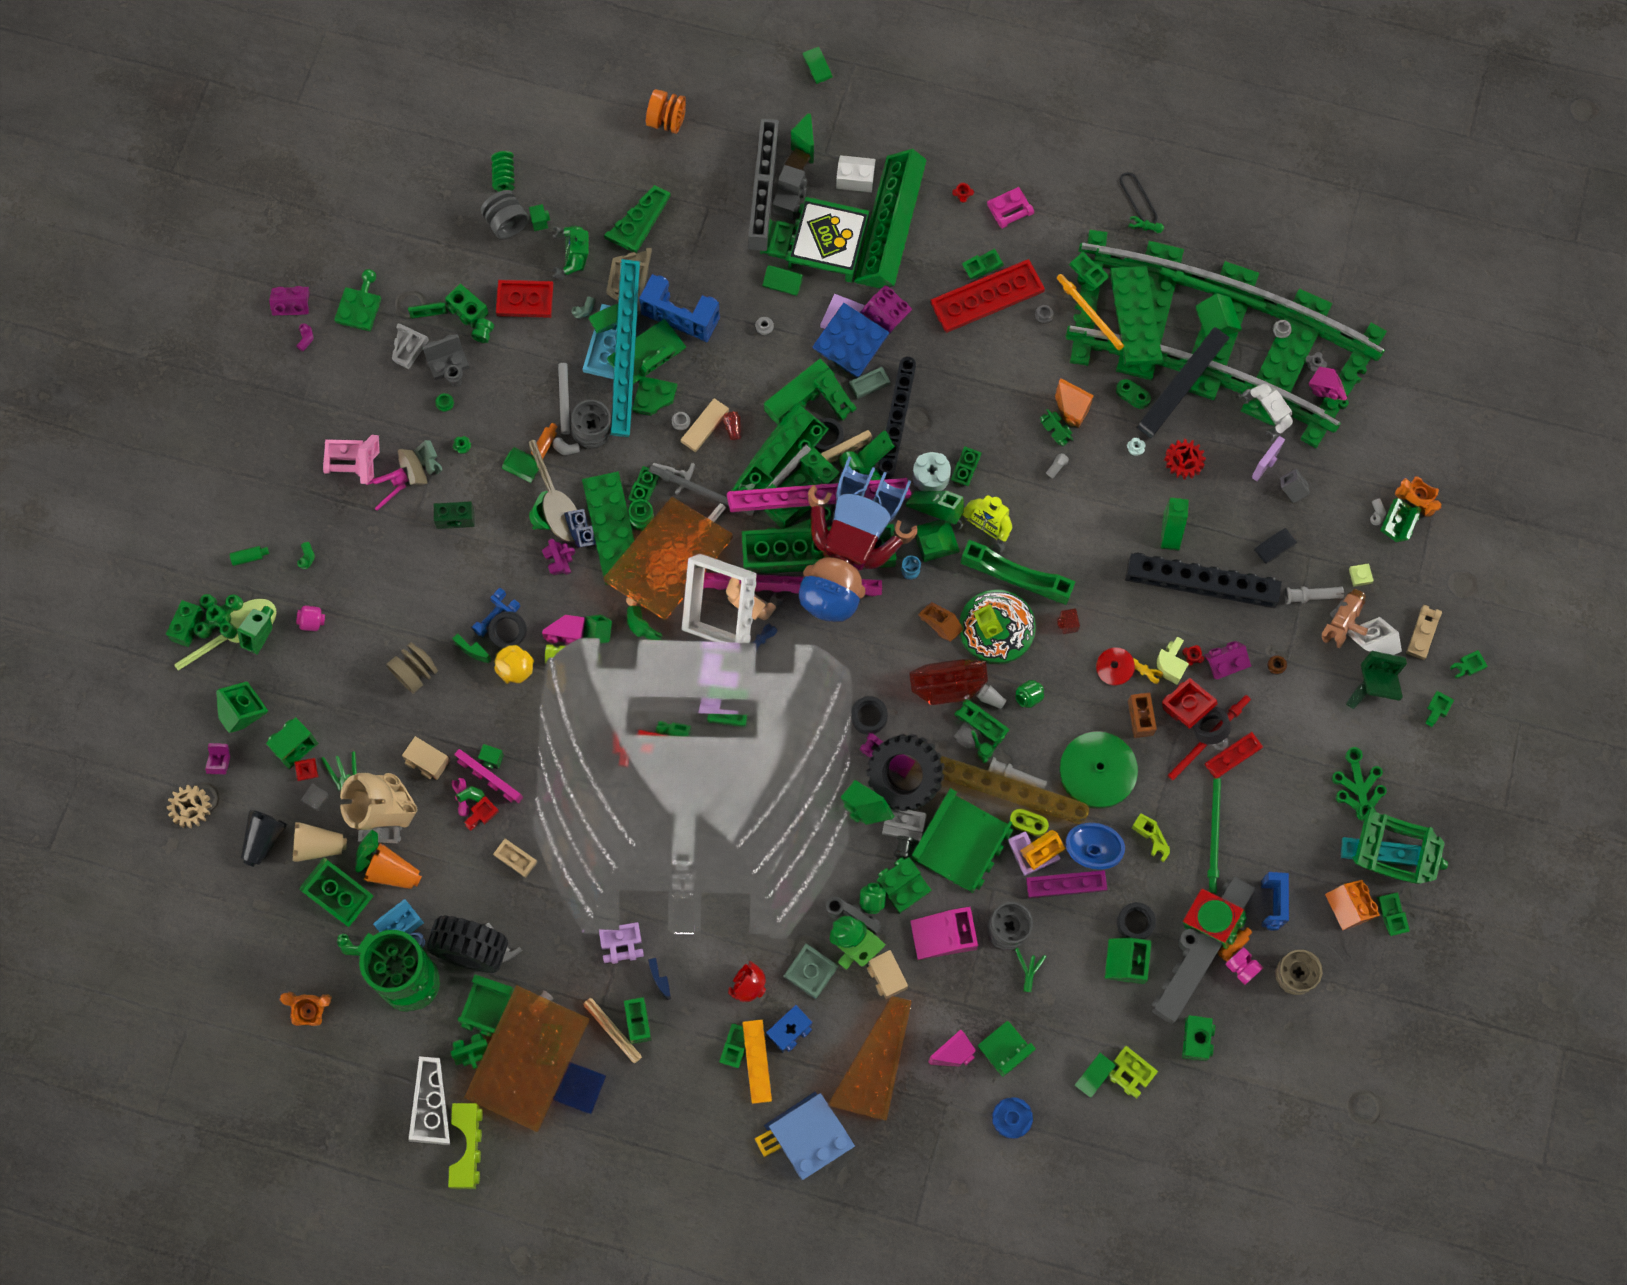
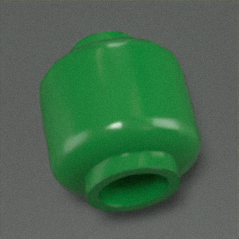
M1028 680L1016 689L1015 699L1022 707L1032 708L1044 698L1042 684L1034 680Z
M869 883L868 886H864L860 890V907L866 913L877 914L885 907L886 892L879 884Z

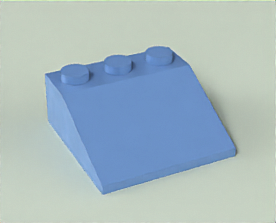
M821 1093L769 1126L801 1180H804L855 1147Z

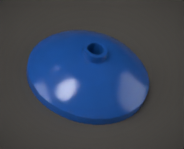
M1083 823L1077 825L1070 830L1066 838L1068 854L1077 863L1087 868L1108 869L1114 867L1122 860L1125 853V844L1121 836L1115 830L1103 824Z

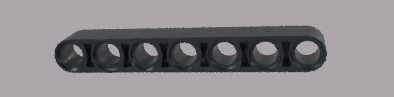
M1214 327L1136 428L1151 439L1230 337L1217 327Z
M910 356L903 357L899 363L886 427L888 435L890 433H897L898 436L892 437L889 435L894 445V448L891 450L895 453H887L879 462L878 472L881 477L886 472L884 480L892 479L896 471L916 370V361ZM910 366L911 369L906 370L903 367ZM905 382L908 386H901L900 383ZM902 399V400H904L905 402H904V403H898L896 400ZM900 416L902 419L895 420L893 417ZM888 466L891 470L885 471L882 468Z

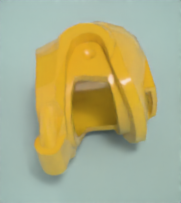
M507 646L495 654V672L506 684L510 682L522 683L532 674L534 660L527 651H523L519 646Z

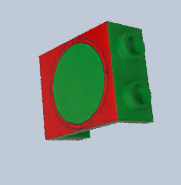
M1201 889L1182 922L1185 929L1194 928L1222 942L1223 948L1227 949L1229 945L1234 944L1237 938L1236 933L1239 927L1243 928L1247 918L1243 908Z

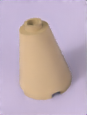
M295 822L294 862L342 854V850H346L347 838H343V834Z

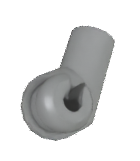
M1062 453L1058 454L1046 474L1054 478L1060 469L1068 463V457Z
M1379 498L1372 501L1375 512L1370 517V521L1373 525H1380L1387 514Z

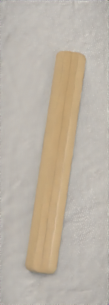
M592 998L586 1000L583 1004L584 1007L633 1063L638 1062L642 1058L641 1054Z

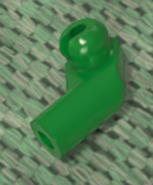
M470 786L456 794V797L460 803L469 798L478 803L485 795L481 789Z

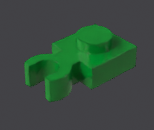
M1479 650L1462 657L1460 659L1461 663H1454L1450 670L1454 668L1459 669L1460 673L1455 676L1456 679H1459L1465 672L1471 676L1486 669L1488 666Z
M658 721L655 733L668 734V736L675 737L677 741L688 740L691 726Z

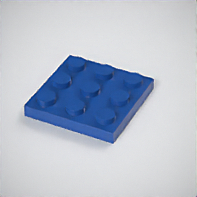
M843 302L812 348L858 378L888 337L889 332Z

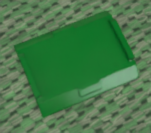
M515 447L509 452L502 466L503 470L530 483L539 470L534 456Z

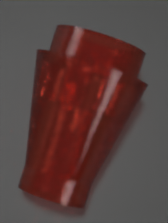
M738 412L725 413L722 420L730 440L740 439L741 416L738 415Z

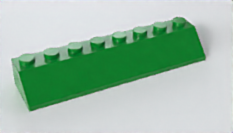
M914 149L886 157L854 282L857 284L879 289L885 285L888 287L895 286L927 161Z
M894 524L887 525L877 540L874 549L880 547L894 536ZM811 528L742 531L743 569L756 574L803 572L807 566L814 565L818 560L826 558L823 555V551L819 550L814 544ZM896 552L878 568L895 567Z

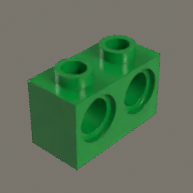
M461 283L445 297L446 308L452 314L456 313L463 324L466 326L469 324L473 329L476 327L475 323L478 318H485L489 314L487 306ZM457 300H463L461 303H455ZM471 311H476L475 314H468Z
M184 600L181 601L166 632L167 637L172 642L189 648L195 636L194 626L202 621L205 614L200 606Z
M644 997L625 1000L624 1005L631 1044L652 1041Z

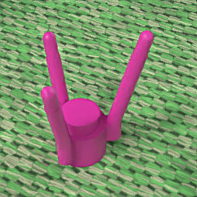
M402 468L374 478L366 484H378L391 480L393 486L398 485L392 493L375 507V510H379L400 490L406 487L405 483L409 480Z

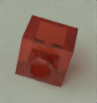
M1076 608L1061 611L1059 618H1057L1058 628L1062 629L1063 635L1078 632L1080 628Z

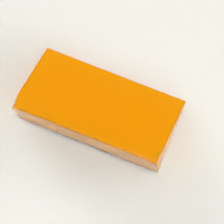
M1050 830L1021 849L1020 852L1031 868L1035 870L1066 848L1058 833Z

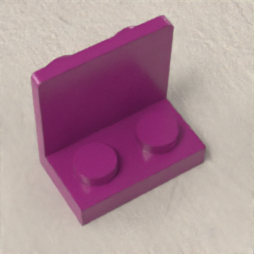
M885 285L869 300L859 313L887 330L890 334L910 313L912 308L891 288Z

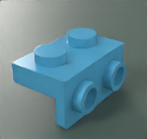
M404 899L385 915L381 916L373 925L379 932L399 930L411 934L424 922L406 899Z

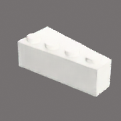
M419 1056L409 1132L410 1142L450 1145L440 1058Z

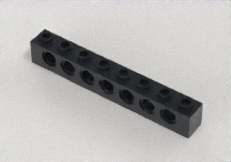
M1139 552L1131 553L1128 559L1125 581L1276 608L1279 603L1282 581H1278L1273 577L1262 578L1252 573L1240 574L1236 570L1224 571L1215 566L1208 568L1198 563L1187 564L1177 559L1172 561L1165 560L1161 556L1149 557ZM1143 566H1149L1152 571H1145ZM1161 570H1168L1170 575L1163 574ZM1180 573H1186L1189 578H1183ZM1204 576L1208 581L1203 582L1199 577ZM1218 580L1225 581L1226 585H1220ZM1237 583L1243 584L1245 589H1240ZM1256 587H1261L1264 592H1258Z

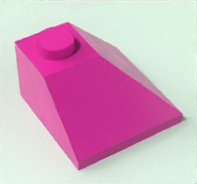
M960 1030L930 1057L928 1062L931 1065L960 1067L964 1063L967 1066L975 1058L973 1054L976 1050L965 1033Z

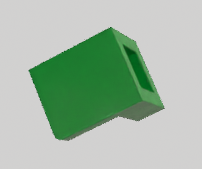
M601 614L586 616L583 638L592 644L608 643L610 641L612 620Z

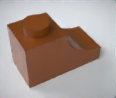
M933 602L918 614L921 620L929 624L940 637L949 642L956 638L963 630L954 613Z

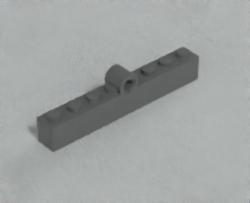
M761 119L748 236L749 250L767 251L771 204L773 202L779 120Z
M1234 876L1231 881L1227 879L1223 885L1222 890H1224V893L1220 898L1244 909L1255 888ZM1193 929L1185 930L1179 936L1178 946L1183 951L1182 955L1185 957L1181 963L1178 961L1174 966L1172 972L1175 974L1172 979L1167 978L1163 984V994L1161 996L1157 995L1154 999L1152 1013L1171 1025L1176 1022L1220 949L1222 942ZM1186 938H1190L1193 944H1188Z

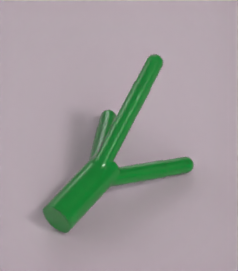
M1016 948V954L1025 972L1023 991L1031 992L1033 976L1046 959V955L1041 957L1035 967V955H1032L1028 970L1019 949Z

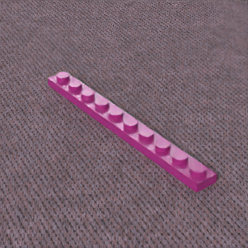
M907 478L884 480L887 484L899 489H904L908 483ZM881 480L870 481L864 494L865 498L873 501ZM839 483L815 485L817 492L814 496L819 500H823L829 492L832 495L828 504H836L835 496ZM813 485L729 491L727 493V500L730 512L810 506L808 492ZM910 487L908 488L905 498H910L911 496Z
M704 572L703 589H727L732 577L722 573ZM756 575L755 591L772 590L773 592L791 591L792 593H799L800 584L804 577ZM862 579L865 595L871 597L882 595V580Z

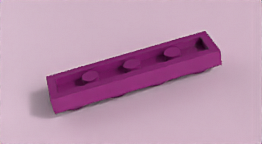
M1105 870L1026 878L1028 899L1108 890Z

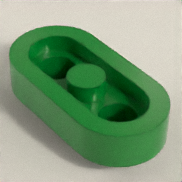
M1123 379L1117 384V395L1132 406L1144 409L1149 405L1151 396L1148 391L1128 379ZM1123 386H1128L1129 389L1126 390Z

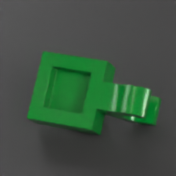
M1436 691L1427 707L1432 712L1425 724L1433 727L1439 716L1444 718L1454 699Z

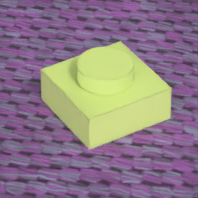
M1369 564L1351 566L1349 568L1353 587L1373 583Z

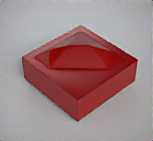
M315 758L294 762L297 781L318 778Z

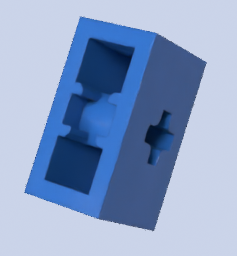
M795 1005L766 1032V1035L782 1053L786 1050L790 1052L797 1045L796 1040L801 1036L805 1038L812 1031L810 1028L812 1021ZM787 1027H795V1034H787Z

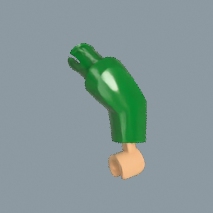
M632 592L626 599L627 604L630 605L627 608V624L637 637L643 636L654 644H658L662 633L649 627L648 622L642 618L641 607L636 606L641 600V595L637 594L633 597Z

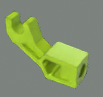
M1140 813L1132 829L1146 839L1151 838L1153 842L1151 855L1154 857L1156 852H1161L1163 857L1160 861L1164 863L1170 853V848L1157 822ZM1145 824L1150 825V827H1152L1151 833L1143 829Z

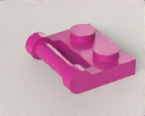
M1019 187L987 201V206L1001 229L1022 217L1034 214L1032 205L1028 203ZM1023 207L1022 210H1020V211H1018V212H1016V213H1014V214H1012V215H1009V216H1007V217H1005V218L1002 217V216L1005 215V214H1008V213H1010V212H1012V211H1014V210H1016V209H1018V208Z

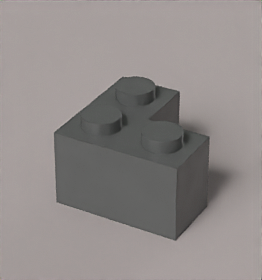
M784 165L778 180V191L772 204V213L790 219L794 218L795 213H799L801 204L799 202L801 198H805L807 188H805L807 184L805 171Z

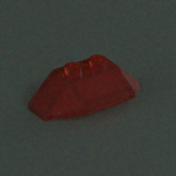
M959 659L925 664L909 672L911 691L931 705L965 701V699L970 700L988 682L986 661Z

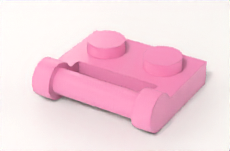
M325 440L324 474H330L331 472H355L358 474L359 459L357 458V450L364 443L363 440ZM331 460H355L356 463L355 465L331 464Z

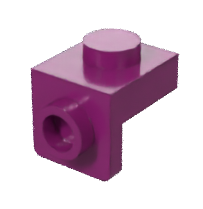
M209 743V757L205 768L206 774H226L231 758L228 744Z

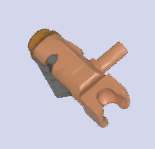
M1353 589L1330 613L1333 620L1330 625L1327 624L1322 632V639L1325 643H1328L1331 638H1335L1337 648H1341L1349 630L1362 635L1367 634L1368 628L1355 624V619L1359 617L1361 609L1366 602V595L1363 592Z

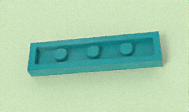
M1343 837L1341 858L1353 859L1352 856L1356 855L1360 839ZM1381 842L1377 862L1417 867L1421 846Z

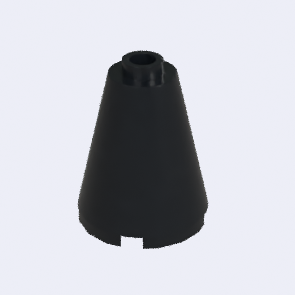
M250 810L241 858L244 859L243 863L252 867L255 864L260 865L288 824L282 820L277 822L276 819L265 813Z

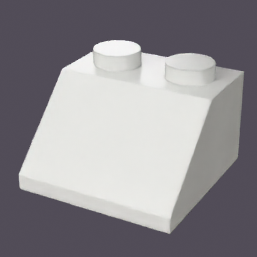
M840 155L836 189L872 193L875 159Z

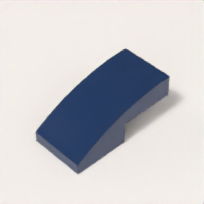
M656 958L648 959L651 973L658 989L667 1000L671 999L668 977H659Z

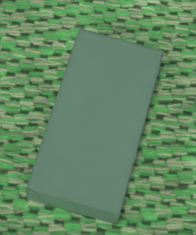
M880 367L849 381V385L856 398L859 399L890 385V380L883 367Z

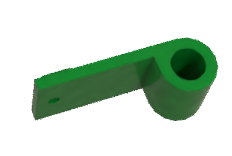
M884 430L858 454L852 451L844 452L839 457V463L844 470L850 456L852 458L849 467L860 474H865L894 448V445L887 431Z

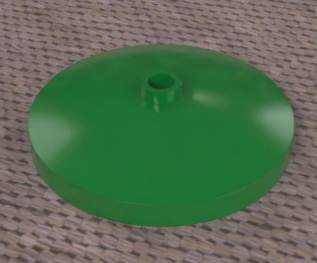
M1089 732L1075 738L1066 747L1061 757L1059 774L1064 789L1076 802L1086 807L1104 809L1121 803L1129 796L1137 781L1138 766L1133 751L1122 739L1106 732ZM1097 765H1099V766L1102 767L1103 769H1102V770H1099V769L1097 768Z

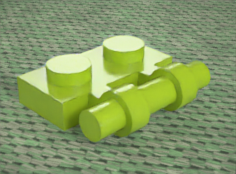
M1125 1046L1113 1061L1119 1068L1116 1072L1112 1070L1108 1076L1113 1083L1116 1082L1125 1089L1124 1092L1128 1095L1131 1094L1137 1099L1141 1092L1135 1087L1139 1083L1146 1088L1158 1071L1129 1047ZM1123 1072H1126L1133 1078L1131 1083L1121 1076Z

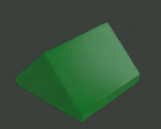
M811 113L807 114L791 130V150L794 151L795 148H798L809 154L810 160L808 162L810 164L814 163Z
M1216 293L1196 305L1195 308L1205 337L1214 327H1217L1226 335L1242 331L1231 297Z

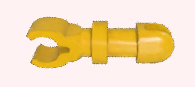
M1133 658L1135 669L1141 675H1147L1151 682L1158 684L1159 679L1155 678L1154 675L1162 678L1163 673L1157 669H1150L1148 665H1142L1137 659Z

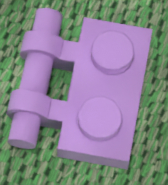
M638 922L599 929L602 950L610 949L611 953L603 955L604 963L612 962V964H615L620 960L630 959L632 961L644 956L643 949L635 950L634 944L642 943ZM628 946V951L617 953V947Z

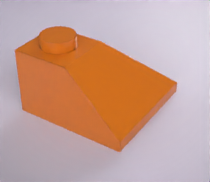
M1061 378L1055 398L1062 419L1068 425L1079 428L1089 412L1094 395Z

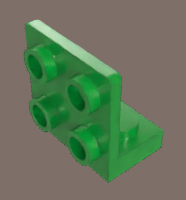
M1006 1021L978 1044V1048L1002 1077L1006 1076L1036 1050L1032 1043H1026L1009 1021Z

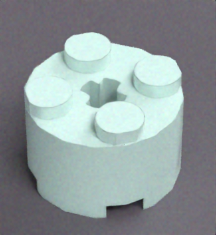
M934 452L919 455L913 468L912 480L914 486L921 491H942L949 483L951 471L946 456Z

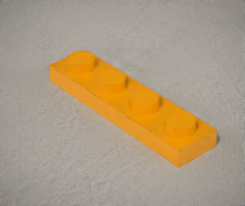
M763 1019L743 1022L751 1101L752 1104L770 1102L772 1097Z

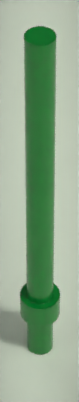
M1162 267L1160 272L1162 275L1174 278L1173 280L1180 283L1182 281L1213 293L1231 297L1233 300L1262 310L1265 309L1267 304L1187 276L1179 270L1173 271Z
M1219 778L1213 779L1210 869H1208L1207 873L1209 892L1212 894H1217V879H1219L1220 870H1218L1221 779Z

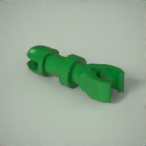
M1136 216L1130 217V220H1135L1137 224L1132 225L1130 223L1128 225L1129 228H1143L1144 231L1148 229L1156 233H1161L1164 230V226L1161 223H1151L1149 220L1142 221Z

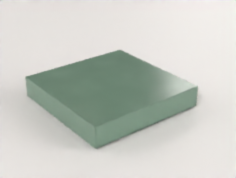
M805 944L783 977L814 999H817L839 965L808 944Z

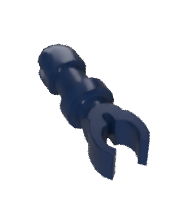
M770 623L766 624L762 633L758 634L756 639L746 646V652L750 655L754 654L761 644L764 645L766 643V639L773 637L778 631L775 626L772 627Z

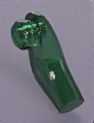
M1364 681L1355 689L1346 703L1352 709H1355L1367 694Z

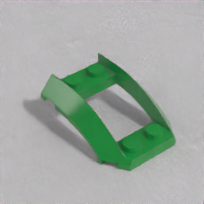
M1369 809L1361 819L1364 821L1356 855L1352 856L1355 864L1376 873L1415 884L1436 880L1445 843L1440 836H1436L1433 828L1408 823ZM1384 829L1423 840L1415 873L1377 862Z

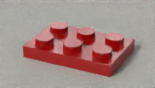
M498 280L496 316L552 318L553 281Z

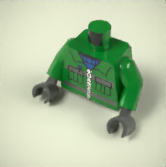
M570 226L564 229L553 227V230L557 231V233L552 237L564 239L566 236L565 267L563 269L558 267L552 269V272L556 273L552 277L558 280H563L565 274L569 275L584 270L588 257L589 232L580 226Z

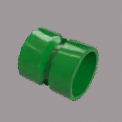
M638 499L630 504L628 512L632 527L638 531L650 529L654 524L653 508L650 502Z

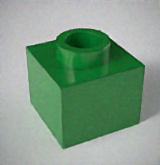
M543 204L529 207L534 231L548 229L547 221H550L548 210L544 211Z
M483 744L478 760L487 769H499L504 754L501 749Z

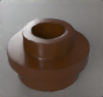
M1276 655L1269 659L1267 666L1271 673L1279 675L1286 670L1287 662L1283 657ZM1274 663H1278L1280 668H1275Z

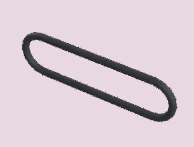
M1130 172L1122 174L1120 177V183L1125 193L1127 194L1130 202L1132 203L1135 211L1137 212L1139 218L1142 221H1145L1142 218L1139 210L1137 209L1134 201L1132 200L1129 192L1127 191L1122 181L1125 175H1131L1134 177L1135 181L1137 182L1140 190L1142 191L1145 199L1147 200L1150 208L1152 209L1155 215V220L1151 223H1156V221L1158 220V215L1135 174Z

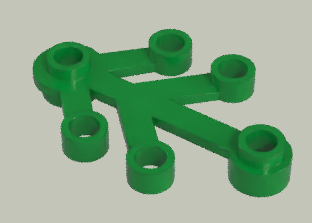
M1352 747L1346 752L1345 757L1351 763L1355 783L1347 779L1340 771L1332 775V781L1335 784H1342L1358 796L1359 802L1349 797L1345 790H1340L1336 794V800L1339 803L1345 802L1355 809L1357 818L1361 820L1364 816L1362 810L1368 811L1373 809L1376 812L1374 807L1380 798L1387 793V789L1384 785H1378L1374 789L1372 798L1369 801L1367 800V792L1376 779L1382 776L1383 771L1379 766H1374L1369 772V777L1363 782L1359 764L1363 754L1359 748ZM1350 754H1354L1356 759H1351ZM1373 770H1377L1379 775H1374ZM1335 775H1339L1341 781L1336 780ZM1377 789H1382L1383 794H1379L1377 792ZM1339 794H1344L1345 799H1341Z

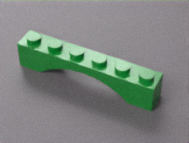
M972 540L968 541L960 563L1064 605H1067L1076 582L1058 574L1044 573L1018 565L995 553L987 546Z

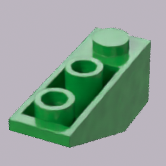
M914 491L906 502V507L956 525L964 513L963 496L949 491Z

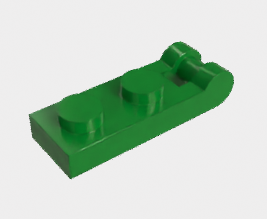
M825 368L813 378V381L841 421L846 419L850 412L853 413L857 410L829 368ZM842 403L845 405L843 409L840 408Z
M965 699L962 703V708L958 709L954 714L959 720L964 721L993 743L1002 735L1006 736L1010 730L968 699ZM969 710L973 712L971 717L967 715Z

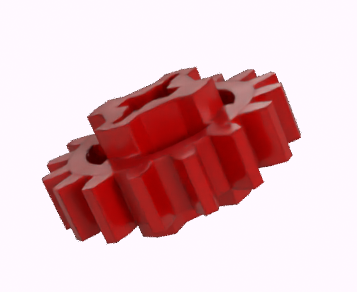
M1184 439L1183 443L1177 440L1175 445L1170 444V449H1167L1165 453L1167 456H1165L1164 461L1168 462L1165 467L1171 468L1170 474L1177 473L1176 478L1183 475V479L1186 480L1187 475H1189L1192 479L1195 474H1200V469L1204 468L1206 457L1203 454L1205 451H1199L1200 444L1194 446L1193 440L1190 443H1187V439ZM1187 455V460L1183 464V458Z

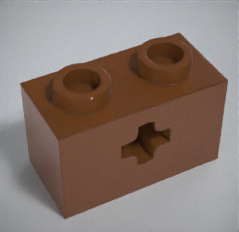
M1150 692L1131 695L1128 700L1134 738L1154 736L1157 728Z

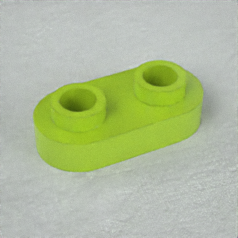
M1016 809L1010 816L1013 828L1034 836H1043L1049 827L1045 817L1024 809ZM1018 817L1022 818V819H1023V822H1022V823H1018V822L1016 821V818H1018ZM1039 824L1042 828L1037 830L1035 825Z

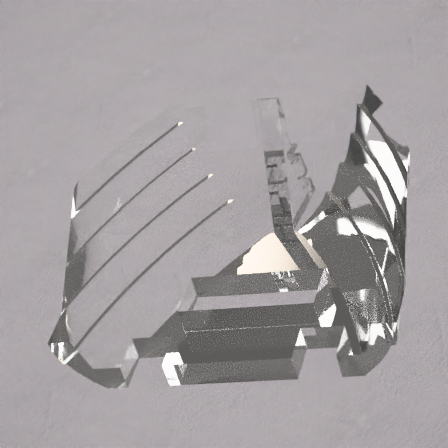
M580 638L564 647L553 658H549L545 666L540 707L534 834L558 891L583 933H599V930H619V890L668 891V932L678 934L701 932V892L750 894V934H770V938L786 939L813 904L832 874L848 843L849 812L843 807L844 803L840 798L850 786L852 679L848 667L842 666L837 659L816 645L795 644L794 674L755 673L756 643L639 640L636 670L599 669L601 658L600 639ZM630 711L758 715L757 739L627 735Z

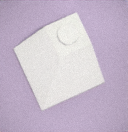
M1381 617L1360 625L1368 628L1366 635L1352 630L1347 632L1348 636L1369 652L1377 651L1391 655L1402 652L1399 632Z

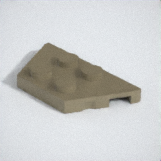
M646 248V251L637 254L633 252L626 256L615 257L612 260L607 294L617 301L619 296L621 260L640 261L637 314L641 313L639 298L646 286L652 248Z

